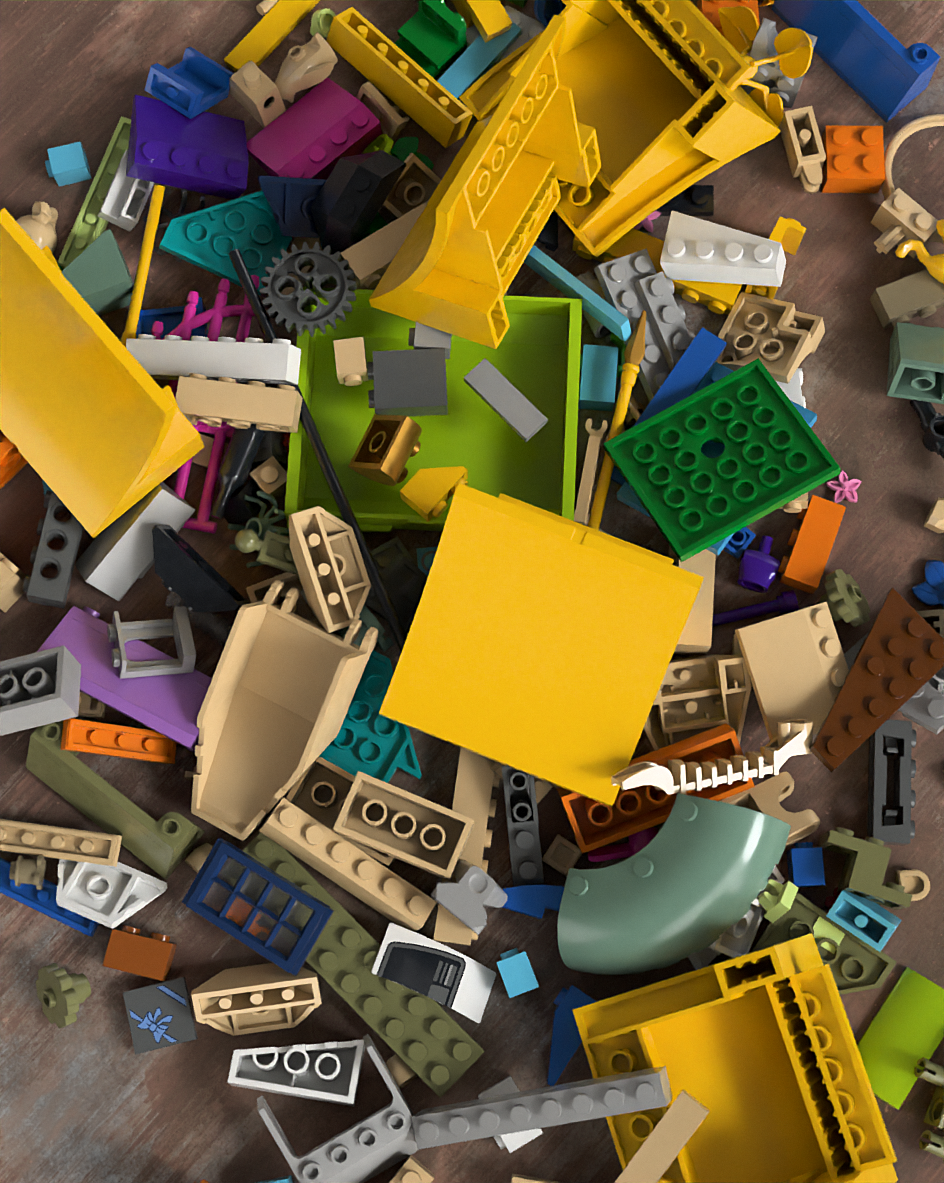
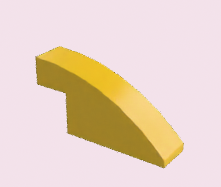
M451 0L457 12L465 19L466 28L468 29L476 25L485 43L509 31L513 24L499 0Z

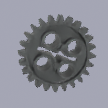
M304 242L302 250H298L292 244V253L288 254L282 249L281 254L283 258L281 260L275 257L271 258L275 267L264 268L269 277L261 278L262 285L265 286V288L260 289L261 296L265 298L262 301L264 308H269L267 313L270 319L276 317L275 322L278 327L286 323L287 333H290L296 327L298 336H302L304 330L308 329L310 336L313 337L315 329L319 328L324 335L326 334V325L329 324L333 329H336V319L346 320L343 310L348 312L353 310L352 305L348 301H356V295L352 292L357 289L356 281H352L355 278L353 270H348V260L341 261L342 257L339 251L331 256L332 251L329 245L321 251L319 242L315 243L313 249H309L307 242ZM305 266L314 267L310 273L300 272ZM290 273H293L295 276L298 277V280L288 275ZM302 284L307 288L305 291L303 290ZM326 284L337 285L332 291L322 290ZM286 287L294 288L291 294H281L282 290ZM318 297L321 298V299H322L323 301H325V302H329V304H328V305H324L323 303L320 302V300L318 299ZM308 305L317 306L316 310L311 313L303 312V309Z

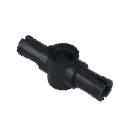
M911 400L910 405L920 418V426L924 431L922 439L924 446L929 451L941 455L944 459V416L936 412L931 402Z

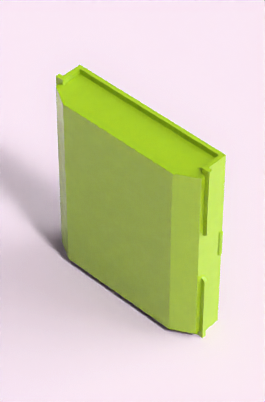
M323 288L322 290L332 291L335 288ZM356 289L352 291L356 295V301H348L352 305L353 310L352 312L343 310L346 320L336 319V329H333L328 324L325 326L326 334L324 335L319 328L315 329L313 337L310 336L308 329L304 330L302 336H298L297 333V348L301 349L298 386L362 532L390 533L392 529L443 531L454 494L446 502L448 503L446 510L438 518L433 516L427 522L401 499L400 490L419 469L464 466L468 470V479L466 481H468L467 486L497 498L502 493L574 521L582 299L504 295L503 301L510 326L497 349L452 334L450 359H445L448 415L409 416L422 428V433L418 439L421 446L418 453L413 457H409L405 465L408 470L406 478L401 483H396L395 486L375 482L348 467L374 414H376L375 408H369L368 390H374V380L362 381V384L357 386H346L345 383L339 384L333 340L363 337L366 361L373 362V351L414 349V346H409L408 343L410 328H415L416 322L371 307L369 298L374 290ZM318 297V299L320 300V302L323 303L324 305H328V304H329V302H325V301H323L321 298ZM308 305L303 309V312L311 313L316 310L317 306ZM484 358L548 419V422L527 442L464 382V377ZM299 419L297 433H290L284 511L287 519V528H289V515L316 506L322 507L326 512L344 522Z

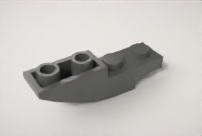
M504 765L502 766L513 886L543 884L544 876L534 776Z

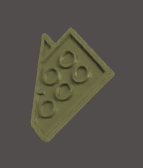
M799 893L796 894L788 912L774 923H768L749 952L751 953L812 933L814 936L813 926L820 916L845 934L839 945L832 939H822L816 943L823 965L829 964L839 995L880 988L897 963V961L884 952L877 951L826 917L828 913ZM824 942H830L835 946L836 951L833 954L820 945Z

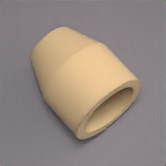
M209 843L199 846L185 859V862L198 873L213 846Z
M398 1054L386 1061V1066L399 1089L412 1082L418 1076Z

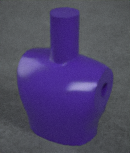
M762 536L758 551L744 550L739 563L737 582L740 586L759 593L768 591L780 566V561L769 555L774 540L772 537Z

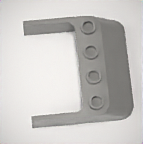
M369 1034L363 1036L365 1047L393 1095L391 1103L306 1154L297 1156L263 1095L257 1098L259 1114L300 1183H364L419 1150L411 1119L414 1113Z

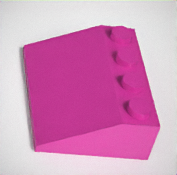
M327 77L247 142V152L269 176L327 180L340 158L361 154L376 137L382 135L381 122L360 100Z

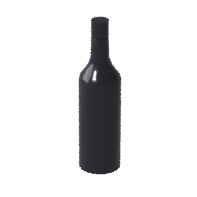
M251 424V427L248 429H234L218 470L220 491L211 512V516L222 520L231 495L236 489L243 486L247 480L265 434L264 430L256 428V424Z

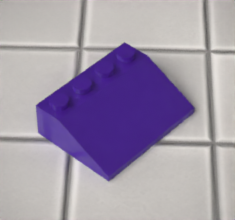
M134 95L126 176L181 189L185 188L190 191L230 200L241 196L247 187L249 163L245 122L243 120L206 111L190 119L160 100Z

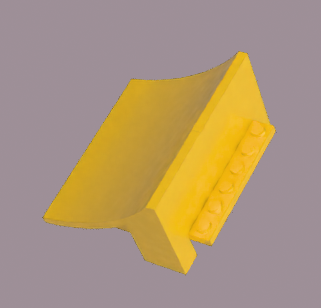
M561 0L566 7L559 16L566 17L563 42L556 59L559 83L561 86L571 88L577 122L595 127L601 168L589 188L558 179L561 198L554 210L593 256L599 257L638 223L697 181L742 154L773 140L781 132L778 126L739 85L754 69L690 0ZM545 30L496 64L459 97L466 107L473 112L478 121L486 119L495 113Z
M554 14L495 113L475 124L428 201L426 208L420 214L370 296L369 302L371 307L497 349L510 326L503 296L561 198L558 179L589 188L601 168L595 127L577 122L571 88L561 86L559 83L556 59L564 38L566 17Z
M3 208L0 211V430L12 444L18 447V451L94 538L205 446L200 433L180 412L171 388L168 385L163 389L158 386L63 276L50 248L46 245L43 249H40L9 212Z
M459 483L452 499L418 608L379 715L612 807L620 786L611 785V776L629 766L704 577L672 565L674 559L500 493L497 498Z
M812 933L572 1010L594 1078L666 1065L673 1099L667 1106L606 1117L623 1170L679 1094L685 1090L709 1109L710 1112L657 1183H896L898 1181L892 1164L897 1159L830 966L829 964L823 965Z

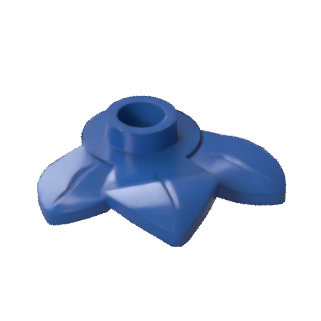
M928 560L924 569L926 581L913 586L912 592L917 599L928 606L941 604L944 607V563L938 560Z

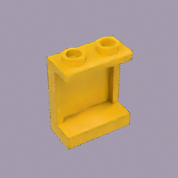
M780 216L769 239L780 242L783 251L795 255L806 228L801 226L795 219H785ZM747 285L745 293L773 300L778 287Z

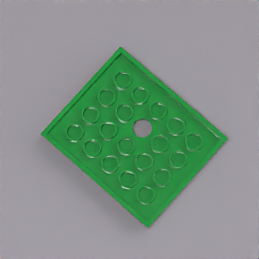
M759 358L603 443L605 451L680 562L687 560L834 478L841 471L840 466ZM711 440L715 443H722L725 449L720 456L709 458L702 454V445Z

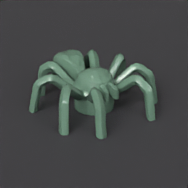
M257 491V495L270 500L273 504L268 513L265 515L267 506L258 498L244 495V500L257 503L261 507L259 517L249 519L246 526L230 523L227 526L228 529L236 531L251 529L262 540L266 531L276 532L281 536H289L288 528L277 527L273 524L286 518L285 510L278 509V503L273 495L262 491ZM274 512L276 514H279L278 516L269 519ZM229 545L231 550H238L236 545ZM257 561L246 564L247 568L265 565Z

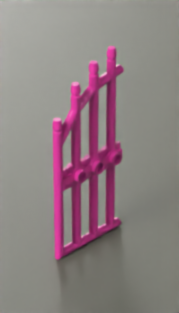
M251 275L257 290L259 288V276ZM221 279L218 284V294H216L214 307L195 315L199 294L196 291H190L187 296V305L184 309L182 322L167 335L180 336L182 340L190 341L193 329L210 322L207 337L209 341H218L223 317L240 316L236 342H245V338H248L252 316L255 315L246 294L243 305L226 306L230 281ZM155 321L151 329V333L153 336H156V340H161L160 336L163 334V323L160 321ZM169 380L168 386L176 398L178 380ZM197 420V425H193V427L198 432L215 436L197 519L190 517L182 528L215 534L217 522L208 520L226 437H232L235 427L227 425V422H222L221 427H210L206 423ZM193 457L178 469L174 492L182 499L185 497Z

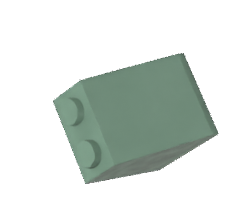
M111 229L104 231L61 271L67 281L98 316L129 306L134 285L122 251Z
M896 323L890 338L887 396L944 404L943 328L920 326L913 323Z

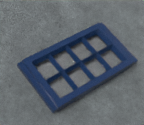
M222 838L217 839L182 900L186 907L295 976L299 973L334 912L330 906Z

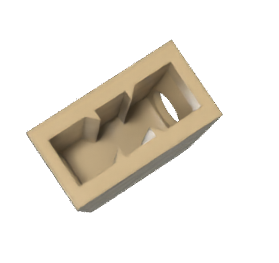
M248 61L230 77L231 95L264 128L286 111L277 86L253 61Z

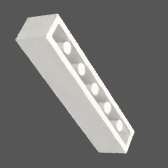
M139 334L138 339H126V349L152 379L179 380V376L189 377L190 373L207 376V380L218 381L219 377H228L235 379L238 383L259 381L265 384L298 385L301 349L291 345V341L287 339L275 338L273 343H263V339L245 338V342H236V339L231 337H218V341H209L208 337L191 336V341L182 340L180 336L165 335L164 340H156V336Z

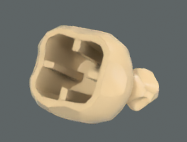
M35 201L32 215H24L18 218L16 222L40 249L47 245L53 254L57 245L55 226L58 211L56 208L49 207L46 202Z

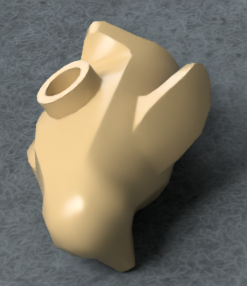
M316 33L307 44L292 47L288 51V55L283 61L278 77L274 82L281 98L293 103L294 95L298 91L311 88L313 85L323 82L332 72L334 64L338 62V59L331 46L319 33Z

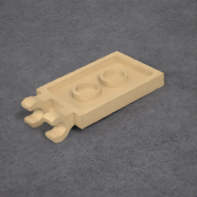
M589 418L585 423L589 440L574 514V521L588 526L605 454L603 443L608 441L610 433L607 420H603L601 429L597 430L593 428V421Z

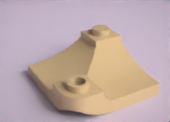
M741 292L719 332L718 337L727 342V346L715 362L736 371L759 358L775 381L788 384L804 358L809 353H815L825 333L823 317L798 312L795 310L794 303L776 299L771 300L767 299V297Z

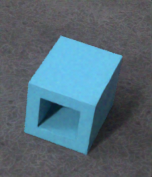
M81 142L47 149L49 160L45 161L49 177L55 178L59 187L92 179L87 155Z
M515 948L500 954L502 960L496 962L509 998L539 987L526 951L519 953L518 949Z

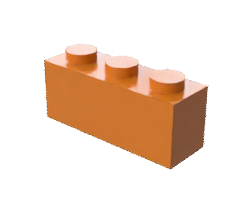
M815 495L811 496L808 501V509H802L797 514V518L801 519L798 530L793 528L787 545L792 547L789 556L783 555L778 569V572L782 573L780 583L810 594L817 590L846 510L845 506Z

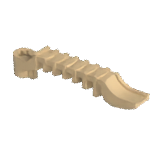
M788 719L784 722H778V735L767 745L760 746V753L752 751L745 752V757L734 755L730 756V760L716 759L715 764L713 762H700L699 764L696 762L684 763L679 759L668 760V769L650 761H643L624 768L611 776V785H619L622 790L642 785H652L656 790H663L666 794L670 795L673 793L686 794V791L689 790L702 791L703 787L716 788L717 784L724 783L729 785L733 784V781L736 780L748 781L750 777L764 778V774L779 775V768L790 756L812 753L810 748L813 744V721L809 719Z

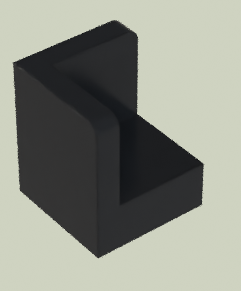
M252 478L246 480L244 485L236 489L231 495L223 515L228 523L240 524L255 518L260 513L261 507L257 503L244 500V495L258 498L265 504L269 502L267 499L257 495V491L261 490Z

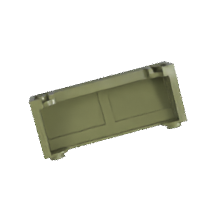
M63 720L38 726L30 736L26 768L105 832L122 836L121 844L167 880L205 831L176 812L166 813L158 821H155L76 757L80 752L60 750Z

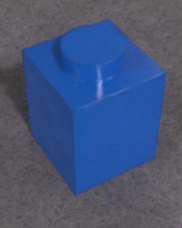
M813 842L794 843L795 848L786 851L789 881L797 887H819L825 885L822 847L813 848Z

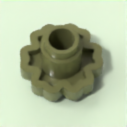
M842 569L834 570L826 575L827 582L825 583L827 593L821 596L820 601L816 605L827 602L833 621L837 622L843 618L846 623L850 622L855 628L870 621L868 613L871 611L868 601L861 593L858 583L852 576L845 574Z
M56 963L42 967L38 970L39 979L36 980L37 997L42 1002L43 1013L51 1024L56 1023L57 1027L61 1029L77 1021L76 1012L79 1011V1004L83 1003L91 995V986L83 973L68 975L63 967L59 968Z

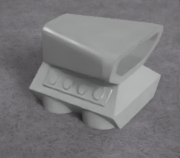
M460 860L454 871L457 883H437V887L430 895L469 929L479 935L487 927V913L484 907L501 908L507 902L508 896L494 879L483 870L466 860Z

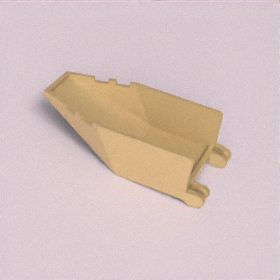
M280 580L273 582L263 601L245 604L240 607L197 716L199 740L198 745H195L197 771L196 774H193L191 813L241 841L245 840L337 737L378 637V629L371 626L365 633L361 646H358L353 642L359 635L362 621L355 618L350 624L345 638H342L332 632L327 633L324 628L292 613L291 610L295 607L299 596V590L296 588L289 590L282 607L276 605L275 603L279 600L284 587V582Z

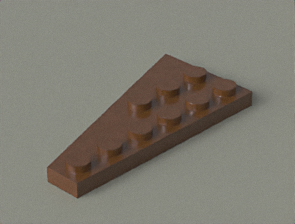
M893 587L889 590L810 748V751L831 773L944 666V639Z

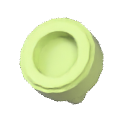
M325 8L314 12L311 19V35L314 36L316 33H319L323 38H327L333 17L336 16L331 9Z

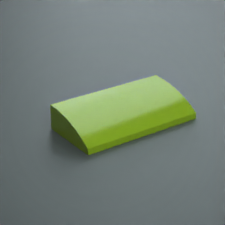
M908 967L900 975L857 1044L874 1095L890 1107L898 1110L918 1079L914 1073L915 1067L921 1070L924 1069V1067L917 1065V1062L921 1058L930 1060L944 1037V989Z

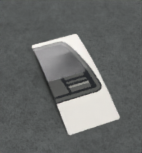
M390 923L372 969L373 974L425 995L477 1023L481 1021L496 977V972L477 961L394 923Z

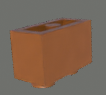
M126 925L122 926L121 931L112 929L102 966L161 981L168 980L177 944L169 943L170 936L152 932L151 938L139 935L141 929Z

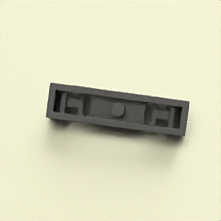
M887 720L869 737L867 837L882 840L884 845L905 846L910 844V839H914L915 821L911 820V808L915 807L916 794L915 790H911V778H914L916 774V761L911 759L912 748L916 745V730L912 729V721ZM894 753H897V759L894 760L893 809L897 810H885V812H882V806H886V755L893 756Z

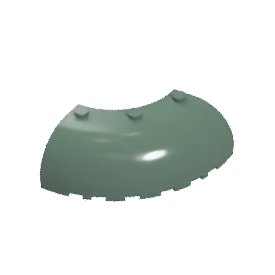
M677 793L674 806L665 824L652 841L637 854L625 861L605 868L592 870L569 868L561 899L557 927L558 947L563 962L572 970L596 975L640 974V972L671 966L680 962L681 959L709 947L720 938L721 934L727 931L733 924L736 925L747 914L752 902L761 890L764 891L769 883L767 880L775 864L779 863L784 852L791 825L775 817L744 807Z

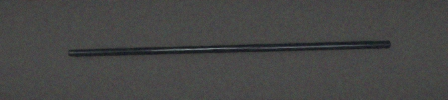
M239 249L232 250L228 255L266 343H273V339L277 338L246 264ZM290 385L295 387V391H298L302 396L298 385ZM303 398L299 419L344 522L353 528L370 583L402 653L407 635Z

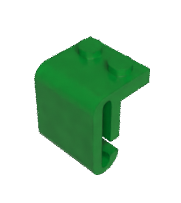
M418 0L419 11L397 31L400 38L394 44L437 80L466 50V21L458 12L453 13L447 8L443 0Z

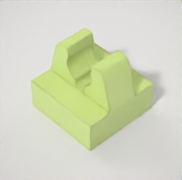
M770 879L764 889L765 891L757 898L758 902L766 909L763 917L771 923H774L788 912L793 904L799 888L790 881L783 885Z

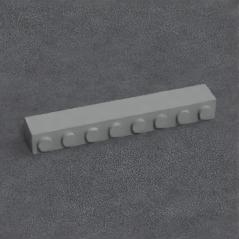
M665 1065L422 1109L412 1116L411 1119L417 1148L424 1149L664 1107L669 1104L673 1096Z

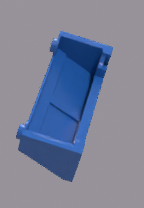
M775 0L774 4H772V10L790 28H798L818 37L813 51L886 123L928 87L939 62L940 56L927 44L915 43L906 49L857 0Z

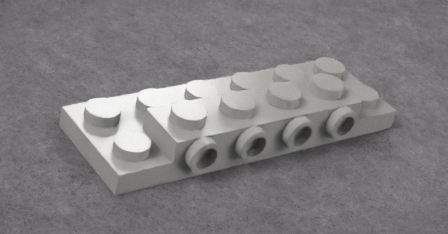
M643 249L600 264L594 268V271L607 302L629 319L632 334L642 311H646L645 355L639 364L638 376L650 402L696 336L686 328L684 323L686 313L682 305L676 304L672 295L674 293L672 280L668 277L665 278L663 271L660 273L656 272L647 249ZM631 337L625 342L626 347H627V345H628V343H629Z

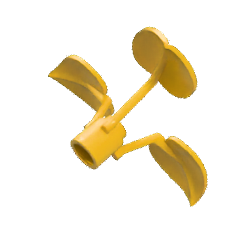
M745 6L719 8L720 23L726 40L754 69L739 85H748L756 88L748 95L779 127L784 114L781 97L777 93H769L768 86L748 79H751L756 74L759 65L778 60L780 70L788 78L803 76L807 72L812 59L813 47L810 37L806 32L798 28L784 29L774 40V46L778 55L755 60L751 56L746 55L751 51L752 42L759 29L755 13Z

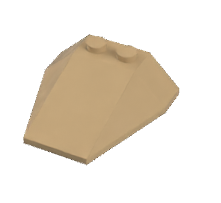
M711 654L670 661L644 725V730L654 751L725 723L735 730L740 744L752 687L743 655Z

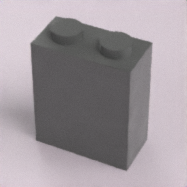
M445 348L373 351V362H367L368 380H374V390H368L369 408H375L376 414L408 417L448 415Z

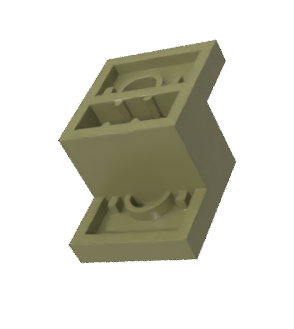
M840 827L820 835L817 847L846 856L838 884V892L845 890L894 910L910 907L912 895L904 892L905 887L886 882V885L882 884L892 850L883 846L884 841L873 837H866L865 840L853 837V831Z

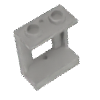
M185 606L174 607L173 619L120 623L118 611H114L113 622L107 625L108 641L114 642L115 649H112L113 667H118L120 679L193 673L196 651ZM174 637L178 659L144 662L127 660L124 644L128 641Z

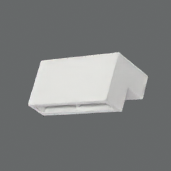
M127 149L118 165L98 217L130 232L139 221L154 182L126 176Z

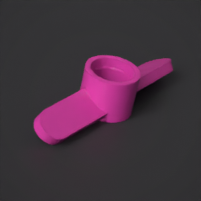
M658 827L648 828L628 836L629 843L599 847L588 852L589 861L600 862L633 856L652 841L658 834Z

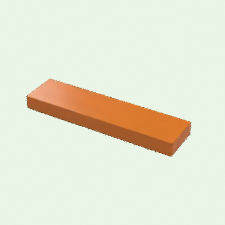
M70 718L63 720L60 750L175 764L177 742L154 730Z

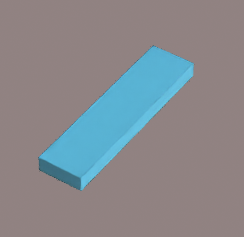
M512 21L513 24L509 31L486 43L480 34L437 82L460 101L459 97L481 78L522 34V29Z

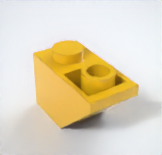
M464 466L419 469L400 490L401 499L429 522L433 516L438 518L448 507L446 502L455 493L459 483L468 485V481H466L468 479V470Z

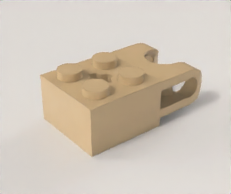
M788 772L779 773V775H775L751 789L720 801L767 814L791 825L785 847L814 833L821 822L813 810L806 809L792 813L786 811L780 805V802L791 795L794 789L795 781Z

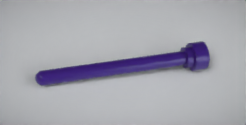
M792 589L781 592L780 596H776V600L713 614L712 627L777 611L780 614L798 611L799 606L796 594Z

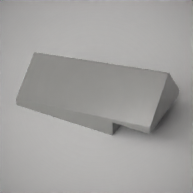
M161 482L105 528L75 562V566L85 582L115 600L120 601L138 578L142 579L154 564L152 529L155 525H170L178 533L195 509L166 484Z

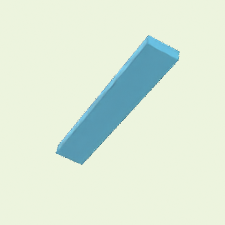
M535 245L532 246L524 260L526 265L568 298L582 299V309L621 340L626 342L632 336L629 319Z

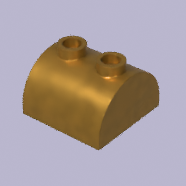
M374 414L348 467L362 476L384 485L395 486L396 483H401L408 473L405 465L409 457L415 456L420 449L421 443L418 439L422 433V428L408 416Z

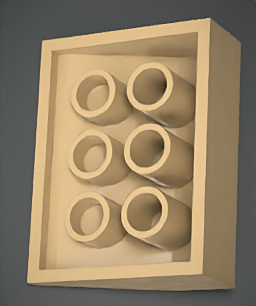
M827 602L735 630L770 741L778 735L777 723L788 719L812 720L813 735L817 734L849 672Z

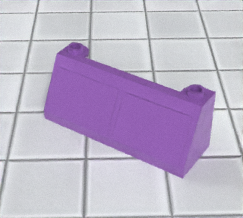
M73 606L37 652L64 645L81 664V692L195 753V745H198L199 740L197 716L212 678L194 669L193 673L120 679L118 667H113L112 649H115L114 642L108 641V623L98 619L100 614L87 606H84L82 610ZM132 640L124 644L127 660L132 662L174 659L140 640Z

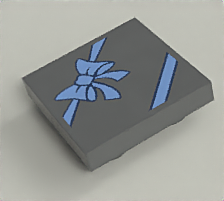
M185 977L123 992L135 1055L198 1039Z

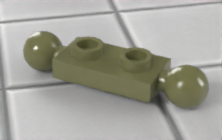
M243 529L237 533L235 545L238 550L243 553L259 551L256 559L257 562L299 575L290 550L289 538L266 531L262 540L251 529Z

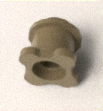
M19 855L17 861H12L10 880L15 881V886L33 884L36 885L37 890L43 889L46 871L44 856L39 855L37 860L24 859V856Z

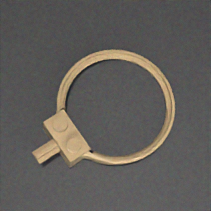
M944 114L927 115L909 122L893 136L884 154L885 180L881 186L884 202L871 220V223L883 233L874 242V245L878 247L876 251L879 253L884 252L887 254L896 244L899 246V244L909 239L921 241L924 247L929 242L943 243V238L936 229V222L938 220L899 187L895 190L891 169L894 155L900 144L907 137L921 129L944 126ZM910 250L907 253L913 259L917 256L914 250Z

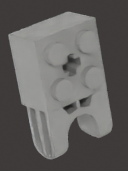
M764 17L750 52V56L755 60L778 55L774 46V40L779 34L775 27L776 22ZM807 33L812 41L814 50L818 37ZM778 60L759 65L756 74L748 80L768 86L769 93H777L781 97L783 106L792 108L805 74L798 78H788L780 70ZM741 85L747 94L756 89L748 85Z

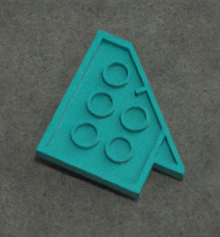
M259 191L171 219L159 249L242 287L228 255L232 250L239 249L250 276H259L257 292L261 296L260 289L265 288L262 285L261 278L269 277L264 268L275 267L271 258L275 257L281 260L283 258L281 250H287L292 237L282 236L263 192Z
M375 650L371 652L339 734L320 755L321 758L354 776L360 771L388 784L397 768L418 780L422 777L409 727L379 715L394 674L389 658Z

